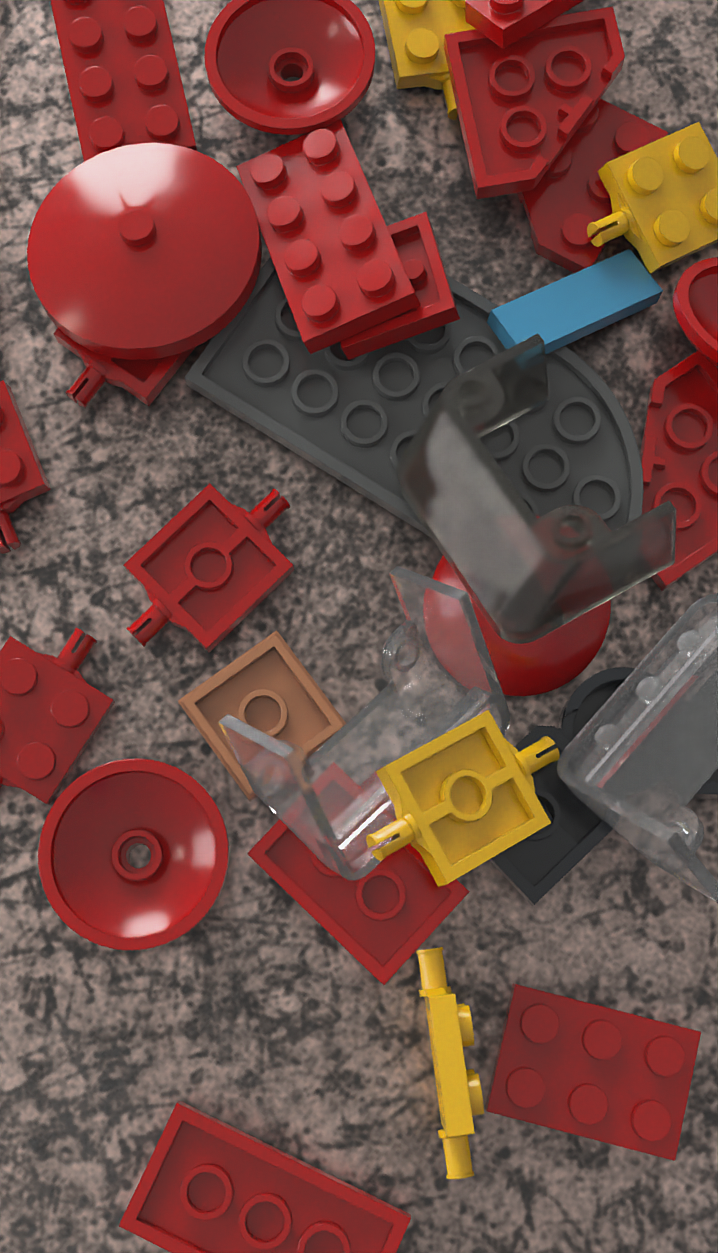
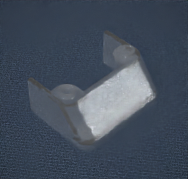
M399 566L395 567L389 575L407 620L389 636L382 649L381 667L388 686L315 753L307 758L300 746L288 740H276L229 714L218 722L254 793L326 867L348 880H358L368 875L381 862L371 852L392 840V837H389L370 848L366 841L367 835L373 834L397 820L394 805L376 773L377 770L487 710L490 711L504 738L510 722L509 708L468 592Z
M714 593L697 600L685 611L560 755L557 772L561 780L582 802L653 864L718 903V882L695 855L704 838V826L698 816L686 807L688 802L718 769V593Z

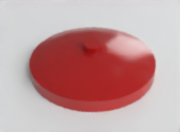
M140 143L114 148L86 160L71 170L51 189L43 200L32 223L27 247V262L31 282L42 306L53 323L70 339L91 351L105 356L128 360H150L176 355L190 350L218 334L238 315L248 301L259 276L262 261V241L254 206L243 185L228 169L213 158L187 147L164 143Z

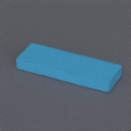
M628 249L492 309L487 324L516 363L521 366L656 304L663 290L634 253Z

